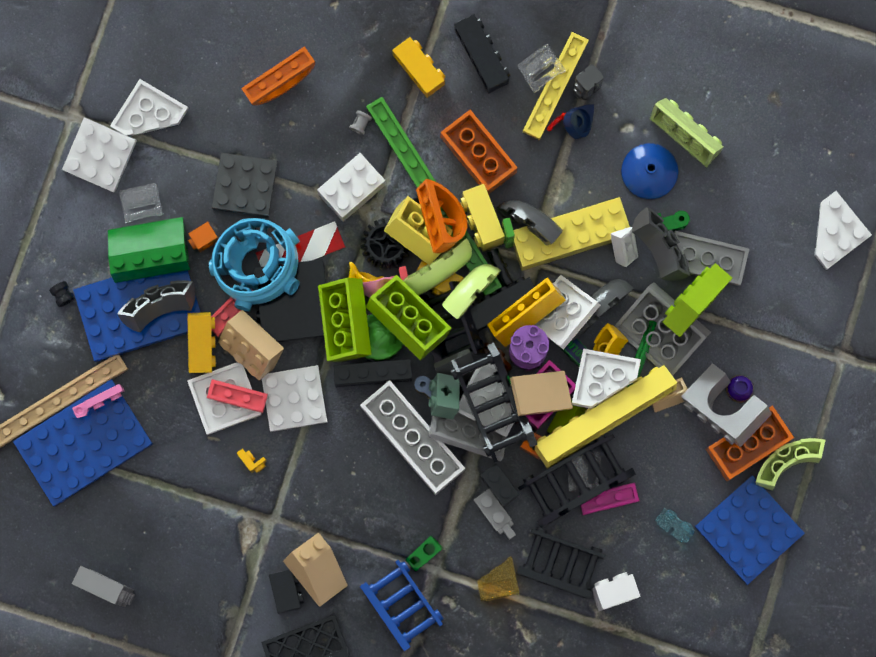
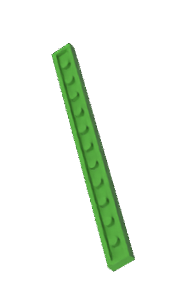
M383 97L367 105L368 112L416 188L425 179L435 181ZM440 207L443 218H448L445 211ZM466 230L465 235L458 242L467 238L471 245L472 256L470 261L465 264L469 272H471L477 266L488 263ZM497 277L483 291L484 296L491 295L502 288Z

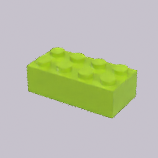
M716 263L711 268L707 266L700 276H697L684 290L683 294L681 293L674 301V304L664 313L667 317L663 320V323L681 337L733 278Z
M397 275L369 298L366 308L420 361L445 340L451 330V327Z
M347 277L318 285L327 361L344 362L372 355L362 279Z

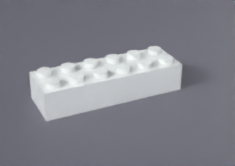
M390 380L360 405L361 409L435 495L465 471V467L443 442L429 438L430 426Z

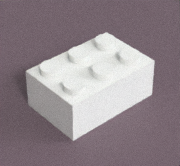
M359 153L318 188L317 191L324 202L344 222L386 186V182L366 158Z
M627 572L613 577V581L610 582L608 578L598 581L594 584L595 587L591 589L598 611L641 597L633 574L628 575Z

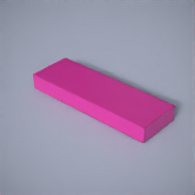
M635 482L611 488L580 505L582 515L639 502Z

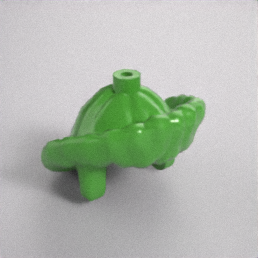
M373 314L367 315L372 355L365 357L373 360L390 359L401 350L404 344Z

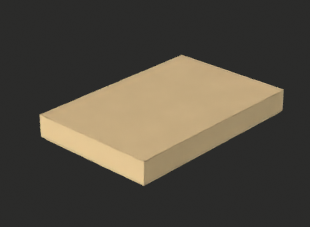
M565 371L510 378L518 416L564 411L573 408Z

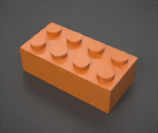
M471 110L440 132V138L477 184L485 185L488 195L517 173L518 167Z
M773 405L769 407L772 415L741 447L735 443L731 445L723 437L705 449L727 482L794 439V436Z

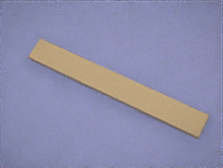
M115 355L106 359L0 424V448L59 413L109 380L129 370L121 356Z

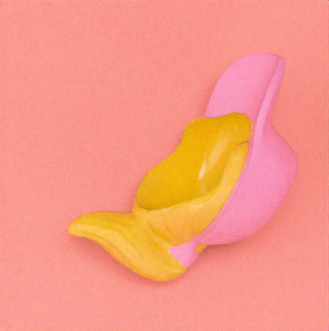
M349 262V278L362 279L364 295L367 297H371L394 277H375L366 272H359L353 262Z

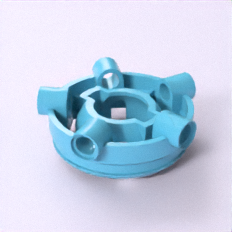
M260 218L242 219L226 229L217 240L213 249L212 259L209 261V272L211 276H215L223 291L236 300L234 307L250 312L253 304L269 302L280 296L283 292L292 295L297 291L300 282L294 278L298 268V252L295 245L300 240L290 228L285 231L269 220ZM268 228L274 229L271 233L286 250V258H280L279 249L276 247L274 240L266 234ZM259 243H266L267 252H269L270 256L266 266L262 269L265 275L260 278H256L254 274L246 276L242 270L244 257L250 251L257 249ZM230 275L239 285L234 284L233 288H230L223 282L221 276ZM268 280L272 281L267 286L258 289L259 285L267 282Z

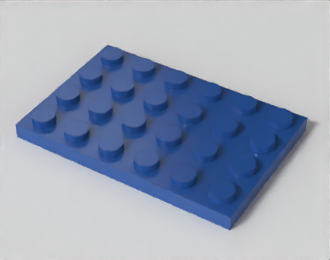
M188 270L115 283L113 278H108L73 289L94 361L98 362L115 355L187 334V313L201 312L196 295L191 311L180 310L163 314L147 324L141 333L127 327L120 320L117 313L131 298H138L144 294V290L152 286L158 285L161 287L169 285L170 281H191Z
M112 379L13 441L53 507L153 445L123 396L114 401H111V399L104 401L105 405L96 410L93 407L90 408L87 416L76 417L72 408L116 386Z

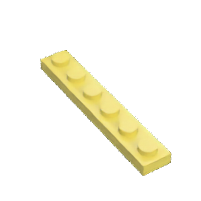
M574 32L571 33L523 129V133L538 140L541 139L588 44V39Z

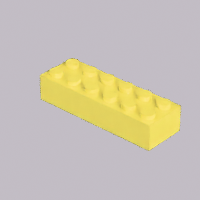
M618 197L551 218L563 229L560 236L551 245L546 246L528 230V226L513 230L515 234L513 246L521 271L610 244L612 243L611 233L629 228L630 226L621 199Z

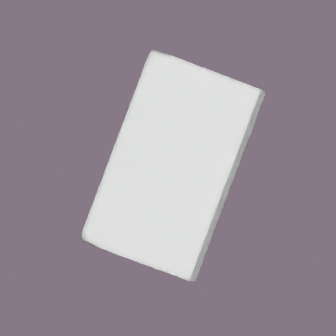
M632 227L611 233L615 261L627 267L639 257Z

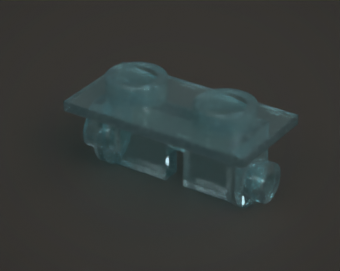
M663 508L660 513L661 515H658L655 519L657 525L666 532L673 527L675 530L671 535L681 543H687L695 532L689 522L681 521L677 518V514L670 509L666 510Z

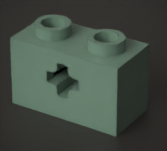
M437 373L435 378L431 379L429 383L431 396L428 404L431 407V416L453 420L458 413L460 384L458 379L454 380L452 375Z

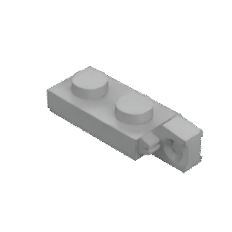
M490 489L473 500L495 531L499 534L504 532L509 540L516 536L511 528L514 525L512 519Z

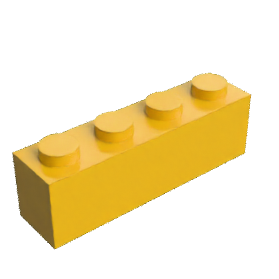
M547 277L489 322L487 326L494 337L504 347H507L511 344V337L517 329L526 325H535L566 300L559 289Z

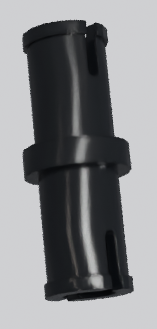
M495 248L491 252H487L492 265L501 270L497 276L502 287L514 283L507 270L508 265L504 263L499 249Z

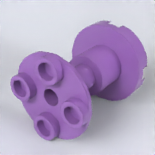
M526 325L517 329L511 337L509 357L512 363L525 370H533L541 366L549 350V339L546 333L536 325Z

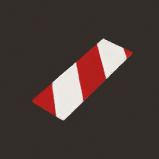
M335 221L297 236L300 242L295 245L298 252V262L315 260L345 248ZM280 243L276 244V247L279 249L280 258H286V250ZM267 248L256 252L261 267L266 266L270 254L267 252Z

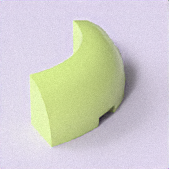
M466 238L456 243L449 251L440 255L437 260L408 275L403 281L418 296L434 288L470 261L472 248L468 239Z
M489 264L477 266L442 303L443 307L456 319H460L476 300L475 294L477 292L480 294L490 286L501 270Z
M815 438L800 439L799 441L781 446L762 465L755 482L756 485L773 491L777 479L791 466L803 462L819 463L822 458L825 440Z

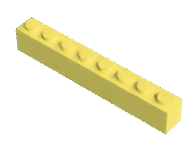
M665 365L660 368L655 367L647 376L638 377L632 385L623 388L616 395L607 398L592 409L588 408L585 414L580 417H573L567 425L555 428L549 436L540 437L537 440V445H535V452L547 469L675 391L677 381Z

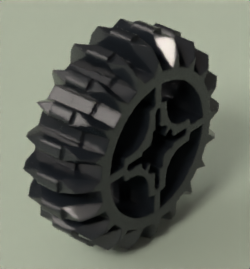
M385 219L381 220V225L376 220L374 221L375 227L368 225L370 232L366 230L363 232L366 237H361V242L366 244H362L360 247L366 251L362 255H370L366 259L369 263L374 260L373 267L380 263L381 270H383L384 265H387V269L390 270V264L397 268V261L403 264L404 259L402 256L408 258L409 254L405 251L410 250L402 244L393 241L386 232L383 237L372 239L375 234L383 231L387 225L385 224ZM388 236V241L391 245H388L384 252V247L381 243H385ZM370 244L381 249V257L373 253ZM400 250L395 256L386 258L390 251Z

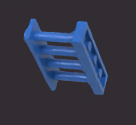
M397 560L395 563L398 568L375 584L371 583L368 585L365 582L360 588L405 652L410 648L409 643L412 642L411 639L435 622H437L439 627L442 626L443 623L441 621L444 618L438 610L434 611L409 576L408 572L411 570L404 561L401 563ZM401 574H404L409 584L385 601H379L376 597L378 590ZM415 590L420 600L396 617H390L386 612L389 610L388 607ZM426 606L432 616L409 632L402 634L397 628L400 626V623Z

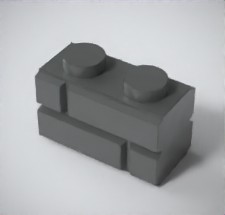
M591 64L584 72L582 71L576 76L573 89L574 94L579 99L587 100L593 93L601 89L603 75Z

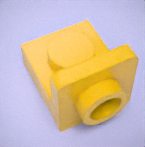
M242 448L237 452V455L251 473L254 471L258 473L266 467L265 463L267 461L264 457L254 463L255 458L249 450L245 452Z

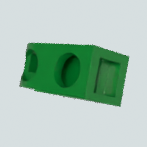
M678 211L674 215L663 217L664 221L662 223L668 231L672 229L675 232L687 226L690 216L685 211Z
M430 536L405 561L416 572L444 548L433 536Z

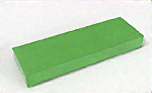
M506 218L502 221V230L505 235L504 245L507 249L513 247L515 234L510 218Z

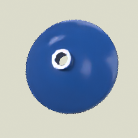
M652 143L641 144L633 148L626 155L621 168L622 180L627 189L635 196L649 200L658 199L673 189L678 178V165L672 153L663 146ZM648 166H653L654 171H649Z

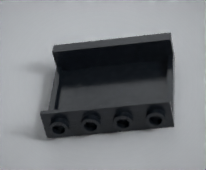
M323 259L298 262L294 278L299 280L300 284L294 294L289 295L283 292L277 298L259 304V311H256L257 322H261V327L277 342L324 336L318 285L326 283ZM264 267L254 268L255 273L253 274L256 278L265 275L262 270ZM268 280L267 282L259 285L258 289L267 286L272 281Z

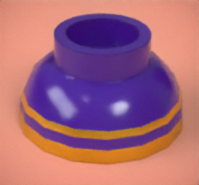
M746 376L732 377L730 379L731 383L726 387L728 397L734 402H746L753 395V384Z

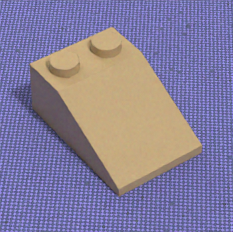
M319 533L292 551L283 561L319 607L348 586L331 547Z

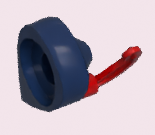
M594 104L575 107L568 112L562 113L550 123L547 131H552L553 127L563 120L564 127L572 138L581 139L586 137L592 127Z

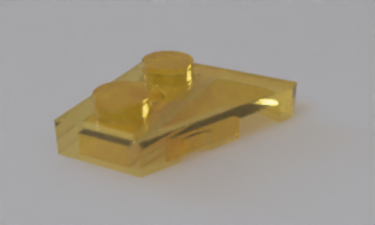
M508 557L505 562L477 581L481 602L519 594L512 557Z

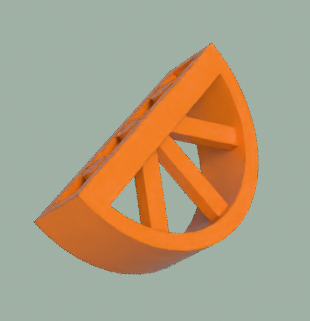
M304 46L241 89L252 105L267 103L300 83L312 71L315 61Z
M425 179L416 189L433 253H444L449 251L465 235L467 230L466 214L458 199L447 188L433 180ZM440 207L445 211L448 218H443ZM445 225L452 226L453 236L447 233Z

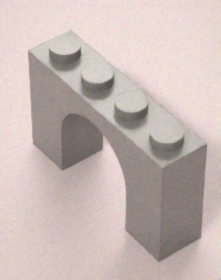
M712 363L681 396L685 402L683 406L691 413L693 411L696 412L697 417L703 423H710V427L717 434L720 432L724 434V438L731 445L735 443L741 447L772 413L768 405L755 395L734 414L722 416L712 411L714 400L731 382L727 374Z
M83 566L79 567L72 582L73 585L122 607H126L127 604L130 605L135 596L133 594L134 589Z

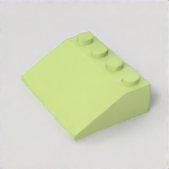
M664 98L655 104L650 120L707 168L722 151V142L717 137L709 135L707 133L708 130L703 125L696 124L689 113L682 112L675 101H669L667 98Z

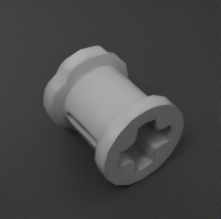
M357 111V116L349 129L364 135V130L368 122L372 120V117L362 111Z

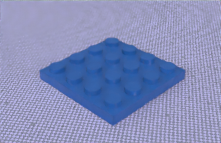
M753 475L695 526L697 531L746 585L753 581L805 534L763 487L756 485V479Z

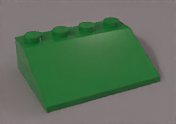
M183 217L108 230L109 267L114 282L118 283L190 270Z

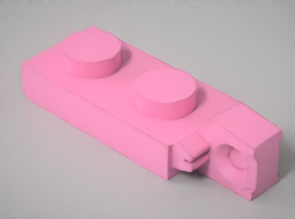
M118 384L72 409L77 418L87 416L90 408L93 407L96 410L105 405L104 401L108 399L114 401L122 397L121 393L125 390L122 385Z

